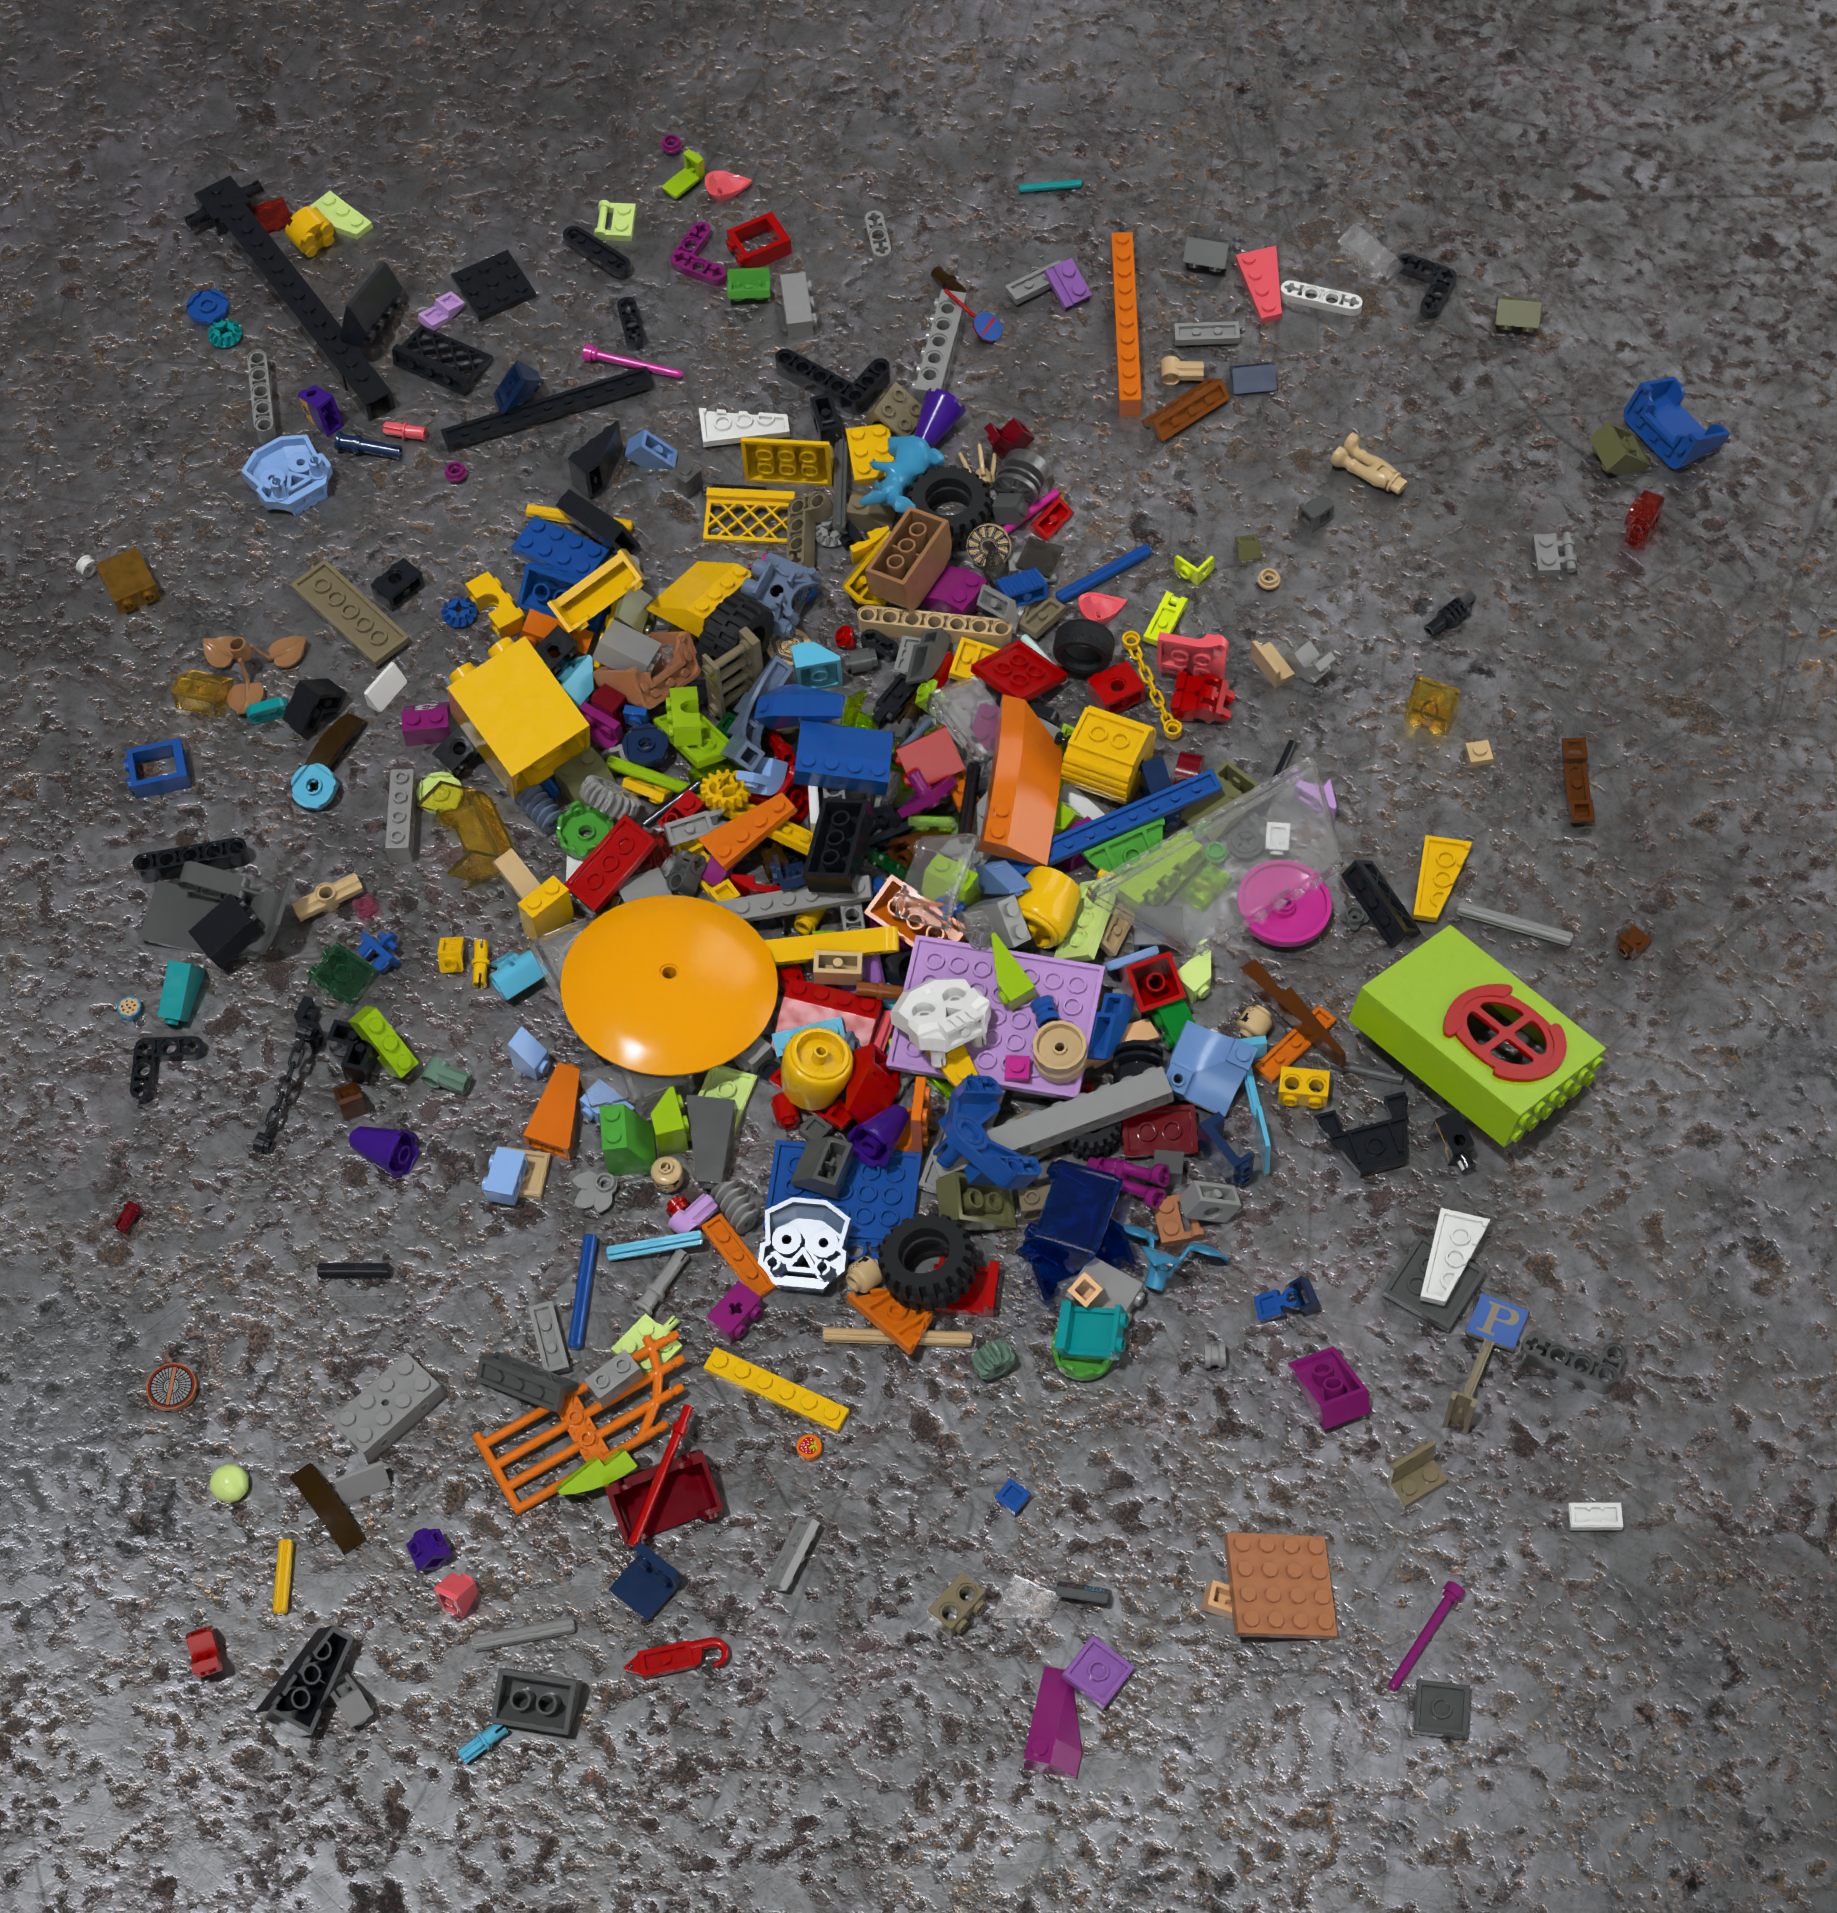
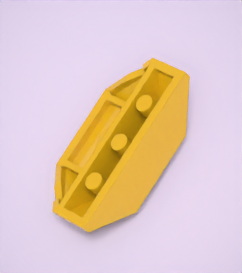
M890 530L863 557L842 584V589L859 604L884 607L888 602L870 595L865 569L891 533Z

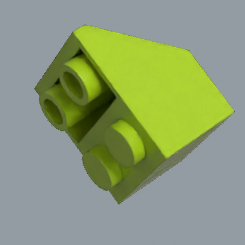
M674 1086L667 1089L651 1112L660 1158L689 1151L687 1141H691L689 1124L684 1112L681 1094L676 1095Z

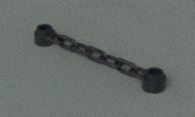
M301 1020L298 1024L295 1038L300 1041L298 1046L294 1047L290 1053L288 1073L281 1078L276 1091L278 1099L275 1106H272L267 1114L265 1133L258 1132L253 1144L254 1151L260 1153L264 1151L269 1152L273 1138L269 1136L272 1128L277 1127L281 1118L282 1109L280 1106L282 1101L289 1096L293 1086V1079L291 1077L294 1069L301 1065L304 1057L303 1045L306 1039L311 1040L314 1034L315 1027L311 1026L309 1022ZM295 1051L297 1054H300L297 1064L295 1061H292ZM284 1080L286 1084L289 1083L286 1094L284 1091L280 1092ZM273 1110L274 1113H278L274 1124L273 1121L269 1122Z

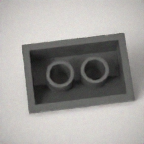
M500 1668L498 1670L490 1723L569 1735L578 1709L582 1680Z

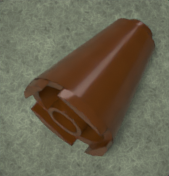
M938 825L895 838L888 843L890 850L887 851V856L922 876L937 855L941 856L939 849L952 834L946 827Z

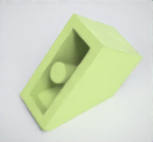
M1208 945L1177 970L1186 998L1193 1004L1199 998H1205L1211 990V948Z

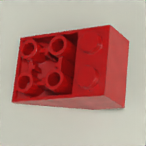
M874 1043L852 1051L854 1061L852 1074L846 1085L845 1109L859 1123L891 1106L900 1088V1071L888 1069L889 1067L886 1066L888 1056Z

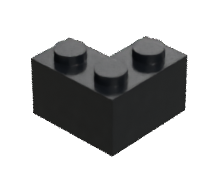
M329 678L299 680L294 688L293 696L285 708L282 719L301 734L314 733L324 713L339 712L347 692Z
M334 1019L326 1039L331 1054L344 1056L341 1068L346 1080L368 1084L378 1061L379 1053L368 1041L361 1039L349 1022Z

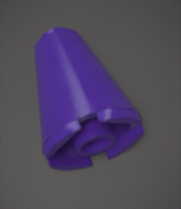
M929 388L925 393L914 436L925 439L929 446L934 448L964 415L966 409L964 404L960 406L957 403L959 399L949 392L938 388L934 392L931 391L932 388Z
M893 1104L853 1127L848 1133L847 1141L853 1144L854 1156L869 1167L874 1168L875 1165L884 1167L890 1161L910 1121L907 1109Z
M359 1126L349 1136L350 1146L353 1150L395 1178H401L402 1173L410 1172L419 1153V1148L415 1147V1140L419 1141L418 1136L409 1130Z

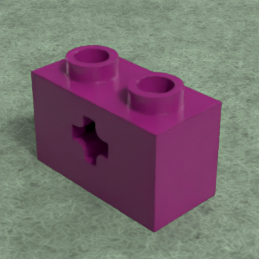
M737 1281L706 1316L708 1328L732 1344L736 1338L739 1339L744 1335L748 1324L752 1320H757L762 1314V1297L740 1281Z

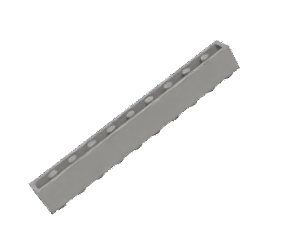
M1151 1067L1137 1076H1126L1118 1083L1102 1085L1096 1091L1088 1094L1080 1093L1069 1101L1056 1102L1050 1108L1034 1110L1020 1119L1012 1118L1001 1126L995 1128L988 1127L984 1130L988 1139L1026 1156L1173 1102V1091L1163 1067ZM930 1151L939 1178L954 1171L965 1173L964 1168L970 1163L967 1158L962 1156L951 1168H945L936 1161L942 1152L936 1156L933 1155V1151Z

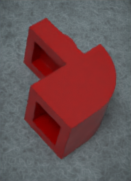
M212 1625L186 1634L185 1639L191 1655L190 1665L193 1675L197 1674V1678H201L224 1670Z

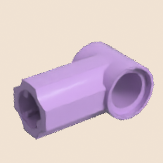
M703 1193L688 1208L678 1210L670 1218L668 1226L677 1234L700 1230L701 1225L719 1210L718 1205L713 1198Z

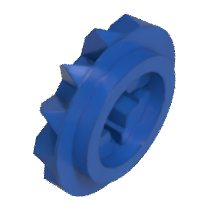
M459 595L456 599L450 598V601L444 603L441 610L442 618L446 624L452 627L467 626L477 616L476 604L469 597L462 598ZM459 607H461L462 610L459 613V616H457L456 611Z

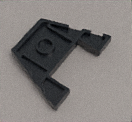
M1405 1091L1384 1096L1383 1102L1390 1117L1389 1120L1343 1131L1335 1110L1314 1115L1315 1124L1359 1177L1407 1164Z

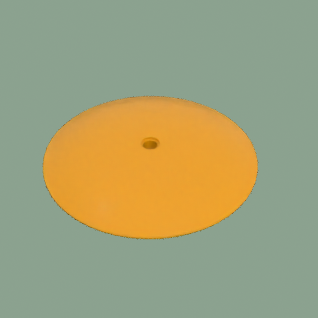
M660 895L626 902L603 913L592 921L575 939L568 951L561 972L560 988L563 1008L572 1028L580 1039L602 1058L622 1068L642 1074L682 1076L700 1073L725 1064L740 1055L757 1040L766 1028L774 1011L778 992V978L774 959L768 946L758 932L743 918L723 906L703 899L679 895Z

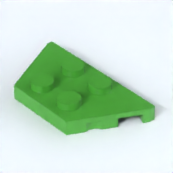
M1164 817L1086 850L1081 854L1098 870L1103 869L1122 877V885L1164 848L1163 825H1165Z

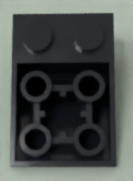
M618 421L607 426L595 438L590 439L578 451H574L568 457L572 485L589 500L607 487L623 452Z

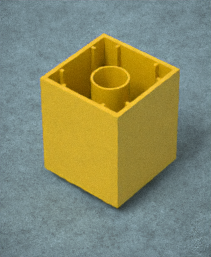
M525 636L515 643L510 637L501 639L488 650L487 654L490 659L477 668L471 662L458 667L450 674L448 679L452 684L447 687L452 716L514 801L521 791L541 784L554 775L553 770L590 747L589 723Z

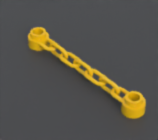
M1127 631L1122 636V646L1129 651L1131 658L1137 661L1139 665L1138 673L1142 681L1149 686V696L1154 706L1159 707L1162 714L1160 719L1164 726L1163 733L1165 737L1175 740L1182 734V724L1166 711L1164 707L1165 699L1161 691L1155 688L1151 669L1142 660L1143 652L1140 648V635L1135 631ZM1137 649L1139 653H1136L1134 656L1132 651ZM1147 669L1150 676L1145 679L1143 673ZM1157 693L1159 694V697L1161 699L1158 700V704L1156 703L1153 697L1156 696Z

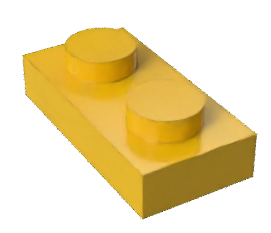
M631 776L625 777L622 782V787L629 789L632 794L647 796L649 801L656 804L669 801L673 795V791Z

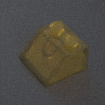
M191 669L178 675L170 693L176 708L218 718L227 699V694L233 686L234 679Z
M1417 675L1406 706L1404 722L1414 727L1429 730L1433 734L1447 737L1457 717L1461 690Z

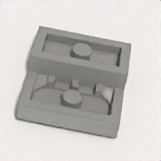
M659 867L628 878L618 890L620 897L623 899V904L645 897L672 895Z

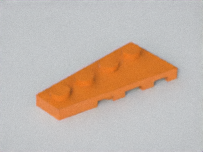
M780 793L701 836L698 840L723 869L727 871L798 810L783 793Z

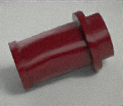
M132 1201L123 1205L124 1210L112 1225L123 1234L127 1233L135 1218L141 1215L140 1211L142 1208Z

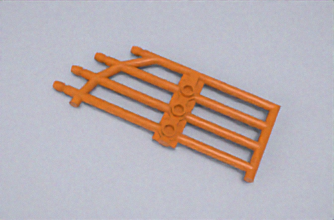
M677 1330L671 1331L666 1336H662L655 1341L651 1335H647L642 1339L645 1347L630 1356L636 1363L649 1356L652 1370L644 1374L643 1378L603 1408L598 1402L584 1408L578 1398L579 1395L588 1391L585 1381L578 1384V1390L565 1394L563 1411L557 1412L562 1422L497 1459L489 1448L490 1446L552 1410L539 1406L485 1438L481 1432L472 1435V1439L516 1516L556 1494L558 1491L555 1486L570 1474L521 1502L513 1490L579 1451L585 1462L594 1455L603 1462L619 1448L623 1447L626 1452H629L657 1436L659 1432L662 1433L669 1428L666 1420L660 1421L656 1426H652L660 1405L672 1399L673 1396L681 1394L685 1389L679 1383L672 1386L671 1389L662 1392L663 1375L674 1370L675 1367L681 1366L685 1359L683 1355L674 1357L672 1361H667L661 1365L658 1350L680 1337ZM653 1382L652 1398L603 1427L596 1429L590 1419L591 1416ZM645 1414L638 1434L609 1451L602 1438ZM565 1431L569 1432L574 1441L573 1444L514 1478L507 1480L501 1469L502 1467Z

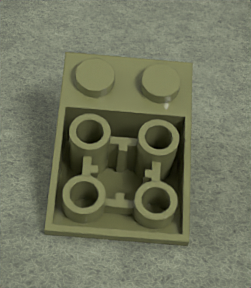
M1227 759L1214 771L1222 786V792L1186 807L1181 813V820L1211 843L1218 842L1261 801L1262 786Z

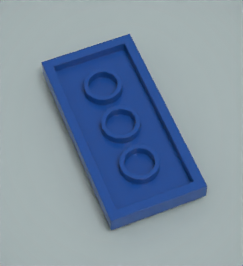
M537 516L532 518L511 546L513 553L532 562L538 561L584 577L598 569L610 556V549Z

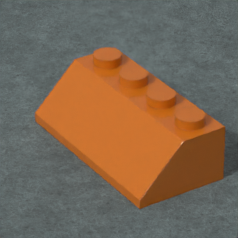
M892 874L864 911L867 916L883 927H898L899 938L911 947L914 945L916 935L965 942L971 934L968 927Z

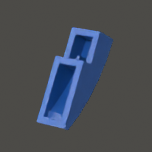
M1105 993L1101 1012H1096L1087 1059L1107 1061L1115 1051L1126 1030L1135 1002L1127 994Z

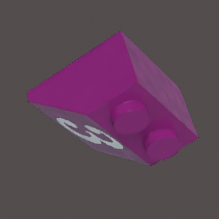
M449 702L404 706L402 710V732L406 747L442 743L452 733Z

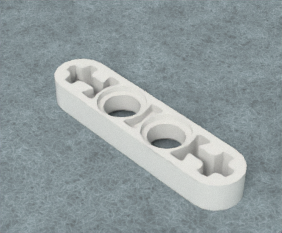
M1291 280L1285 281L1281 285L1280 296L1286 302L1348 316H1356L1362 311V299L1355 294ZM1308 293H1313L1317 297L1309 299L1305 295ZM1335 298L1337 302L1328 303L1326 299Z

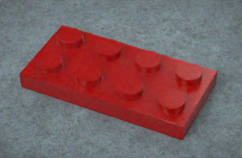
M624 814L564 885L598 914L659 842Z

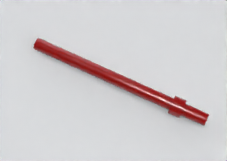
M684 1404L678 1421H675L671 1428V1438L627 1545L634 1548L639 1543L680 1440L687 1433L689 1428L687 1423L694 1409L688 1404Z

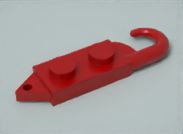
M717 1637L695 1641L688 1640L637 1651L638 1655L627 1663L623 1669L626 1672L642 1676L643 1679L695 1669L702 1660V1650L714 1647L721 1650V1658L713 1663L714 1667H719L729 1657V1649L727 1644Z

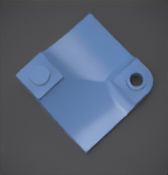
M1187 1020L1184 1023L1164 1072L1174 1095L1214 1114L1219 1111L1225 1117L1244 1076L1250 1069L1258 1048L1237 1038L1228 1037ZM1174 1075L1179 1076L1180 1083L1174 1081Z

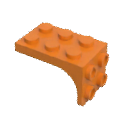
M916 1076L913 1105L910 1108H906L910 1121L895 1151L922 1153L923 1157L924 1146L929 1145L928 1127L931 1125L932 1120L931 1087L926 1086V1077Z

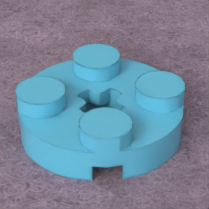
M319 763L309 766L304 765L292 777V796L304 808L319 811L334 799L339 783L334 773L326 766ZM318 781V789L310 792L312 789L310 784L312 782L317 783Z

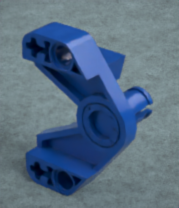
M966 1076L952 1090L948 1112L937 1121L947 1137L933 1150V1155L936 1156L942 1152L936 1161L945 1168H951L954 1163L964 1156L970 1161L964 1168L969 1185H997L1003 1189H1025L1042 1172L1037 1158L1024 1156L988 1139L986 1131L982 1127L984 1123L1000 1110L997 1100L1004 1094L1000 1085L990 1076Z

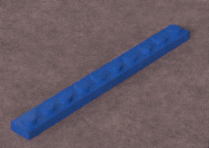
M1210 769L1052 837L1047 867L1222 792V786L1213 769ZM1008 858L1001 859L1006 860L1022 877H1026L1034 867H1038L1037 865Z

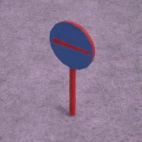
M944 289V292L974 318L973 328L979 338L988 342H993L1000 338L1002 326L996 316L988 312H981L976 315L948 289Z

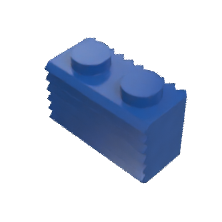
M1036 567L996 580V590L1016 601V608L1048 598V583Z

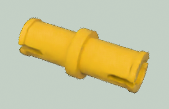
M481 939L474 941V959L471 960V967L473 968L472 986L478 988L479 979L481 980L480 988L487 987V969L490 967V960H488L489 941L483 939L482 948H480Z

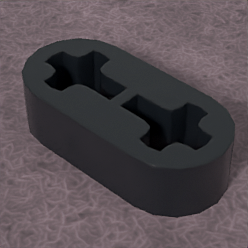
M874 629L865 630L861 634L862 648L869 647V649H875L877 658L886 663L896 661L899 650L898 643Z

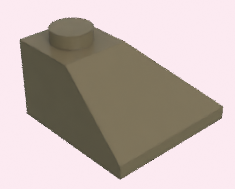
M855 491L851 494L846 510L847 523L851 521L858 530L872 531L875 528L889 526L890 531H892L897 513L893 507L883 506L881 503L871 506L860 505L859 501L869 492Z

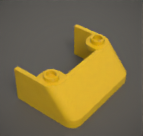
M626 549L617 551L618 554L557 599L550 600L547 603L568 633L577 630L578 633L589 626L588 620L629 590L634 593L644 586L642 581L645 577Z

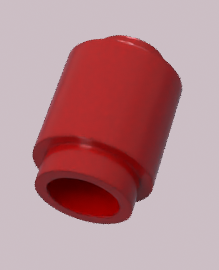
M784 1092L774 1095L771 1107L777 1127L784 1130L793 1129L800 1122L797 1106L789 1101Z

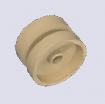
M1059 1020L1043 1025L1035 1033L1032 1043L1034 1066L1039 1075L1047 1081L1054 1083H1067L1078 1078L1084 1071L1087 1063L1086 1038L1081 1029L1071 1022Z

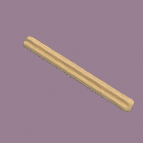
M825 1327L823 1329L824 1342L895 1344L879 1329ZM926 1330L917 1345L970 1347L973 1343V1334L968 1331Z

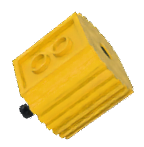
M1091 705L1088 708L1085 707L1072 735L1064 737L1063 732H1058L1055 736L1054 743L1059 745L1063 742L1064 747L1067 748L1061 767V779L1064 784L1124 805H1129L1140 784V763L1151 760L1153 756L1156 728Z

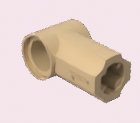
M1167 356L1162 359L1161 381L1164 384L1175 385L1180 380L1203 381V361H1180L1175 356Z

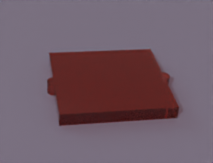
M283 197L265 201L252 207L254 216L268 234L275 231L280 232L287 224L290 226L293 221Z

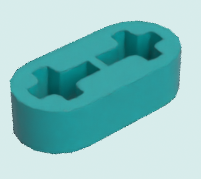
M277 697L249 705L246 708L248 722L251 724H261L283 718L288 700L284 697Z

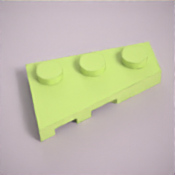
M331 191L310 205L311 208L317 207L333 224L335 231L358 240L373 228L370 220Z

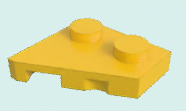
M961 637L948 677L967 684L972 683L977 676L970 672L971 664L1000 649Z

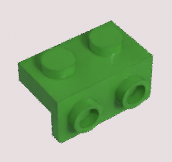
M768 267L727 270L728 299L742 301L746 298H754L755 300L770 298L771 283L770 269Z

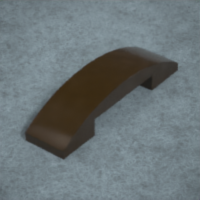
M350 713L344 714L320 738L304 765L309 766L319 763L330 768L351 739H357L366 727L367 721ZM312 782L310 784V787L316 791L318 789L319 782Z
M311 1462L289 1476L294 1486L310 1505L343 1555H346L366 1541L348 1512Z

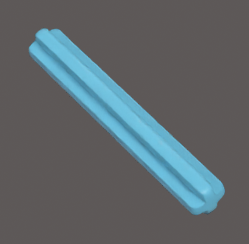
M700 1230L618 1244L608 1246L606 1254L608 1260L612 1261L703 1244V1235Z

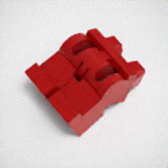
M1178 671L1170 709L1174 719L1178 721H1194V718H1199L1208 724L1214 720L1224 724L1230 719L1232 711L1223 707V705L1229 706L1232 704L1236 693L1228 688L1229 681L1221 680L1214 674L1195 676L1188 675L1187 672Z

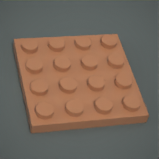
M1227 1532L1224 1535L1235 1636L1334 1640L1338 1636L1325 1536Z

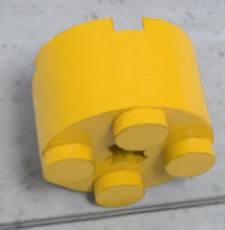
M306 206L301 208L291 217L293 221L290 226L287 224L285 227V235L309 258L313 257L320 248L328 247L334 242V226L317 207L311 208Z

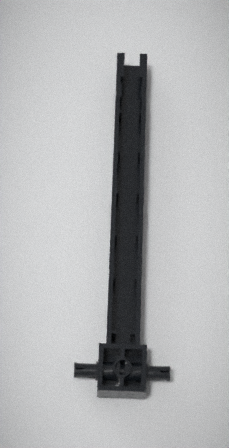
M230 175L194 193L198 210L184 217L187 226L192 229L207 221L218 236L226 235L345 391L349 392L352 400L369 421L376 418L370 409L372 407L371 403L379 399L388 411L394 409L395 404L392 391L374 368L369 366L367 359L357 346L340 339L342 327L254 216L249 199L264 192L259 180L241 188Z

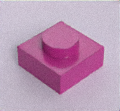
M1006 1055L1005 1082H1029L1030 1056Z

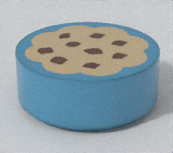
M133 996L121 999L117 1005L120 1017L126 1021L136 1020L143 1011L141 1002Z

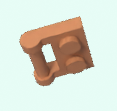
M1182 1193L1165 1196L1161 1206L1157 1210H1153L1161 1247L1199 1241L1205 1238L1204 1229L1201 1228L1200 1222L1197 1219H1189L1191 1230L1184 1232L1178 1205H1181L1179 1197Z

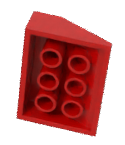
M791 978L783 997L774 1033L843 1017L846 1033L847 1031H853L860 1042L861 1048L873 1042L883 1014V1000L867 996H855V993ZM772 1039L771 1045L773 1048V1052H775L774 1043Z

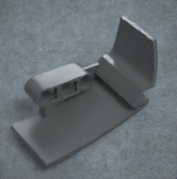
M186 861L183 865L178 885L158 880L139 939L167 947L205 954L188 931L231 893L237 900L241 897L250 906V909L247 911H253L261 920L258 924L264 932L234 958L255 961L258 953L264 954L277 933L293 881L288 880L283 890L279 893L258 892L249 889L251 882L245 876L197 862Z

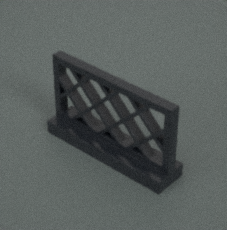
M423 325L402 345L396 344L392 348L393 365L464 396L470 391L469 385L493 361L492 355ZM422 334L430 337L429 339L419 340ZM445 343L448 346L437 348L436 344ZM433 344L432 349L422 350L421 346ZM418 347V351H413L408 348ZM464 351L466 354L455 355L454 352ZM441 353H451V356L440 358L439 356ZM428 355H436V358H435V359H431V358H429V357H427V356H428ZM480 358L483 360L482 362L478 363L472 362V359ZM465 360H468V361H469V364H465V365H458V364H457L458 361H465ZM445 363H454V366L451 367L445 365ZM472 370V373L470 375L461 372Z

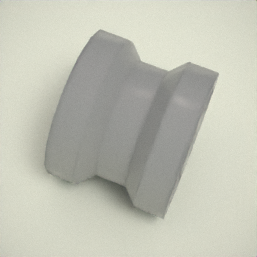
M1219 1342L1217 1345L1204 1343L1205 1368H1210L1212 1365L1225 1368V1342Z

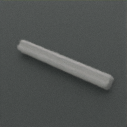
M1463 901L1459 902L1457 907V914L1460 916L1570 946L1572 943L1573 933Z

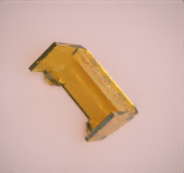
M440 780L417 803L418 807L435 811L438 816L437 819L442 826L455 829L466 854L447 872L449 876L473 882L491 877L499 873L492 864L493 861L511 848L515 851L493 800L482 791Z

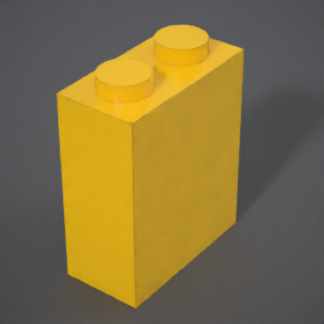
M554 875L517 903L524 933L539 947L567 926L574 915L569 889Z

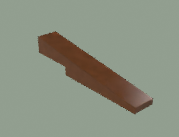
M1257 959L1240 967L1242 983L1339 1068L1342 1069L1346 1066L1344 1050L1291 986L1282 991Z

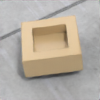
M1488 740L1465 743V751L1470 767L1493 764L1494 758Z

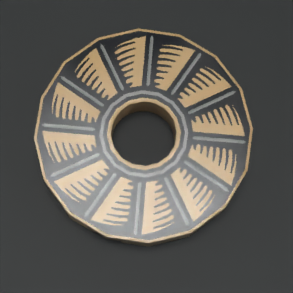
M987 523L976 527L971 532L966 547L969 557L975 564L990 569L998 567L1006 561L1010 555L1012 544L1005 529L997 524ZM991 540L995 544V549L993 551L985 550L983 547L984 541Z

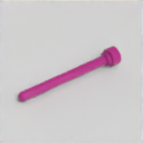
M585 344L582 353L583 361L592 362L598 359L636 369L647 366L649 372L678 379L683 376L681 370L602 352L595 345Z

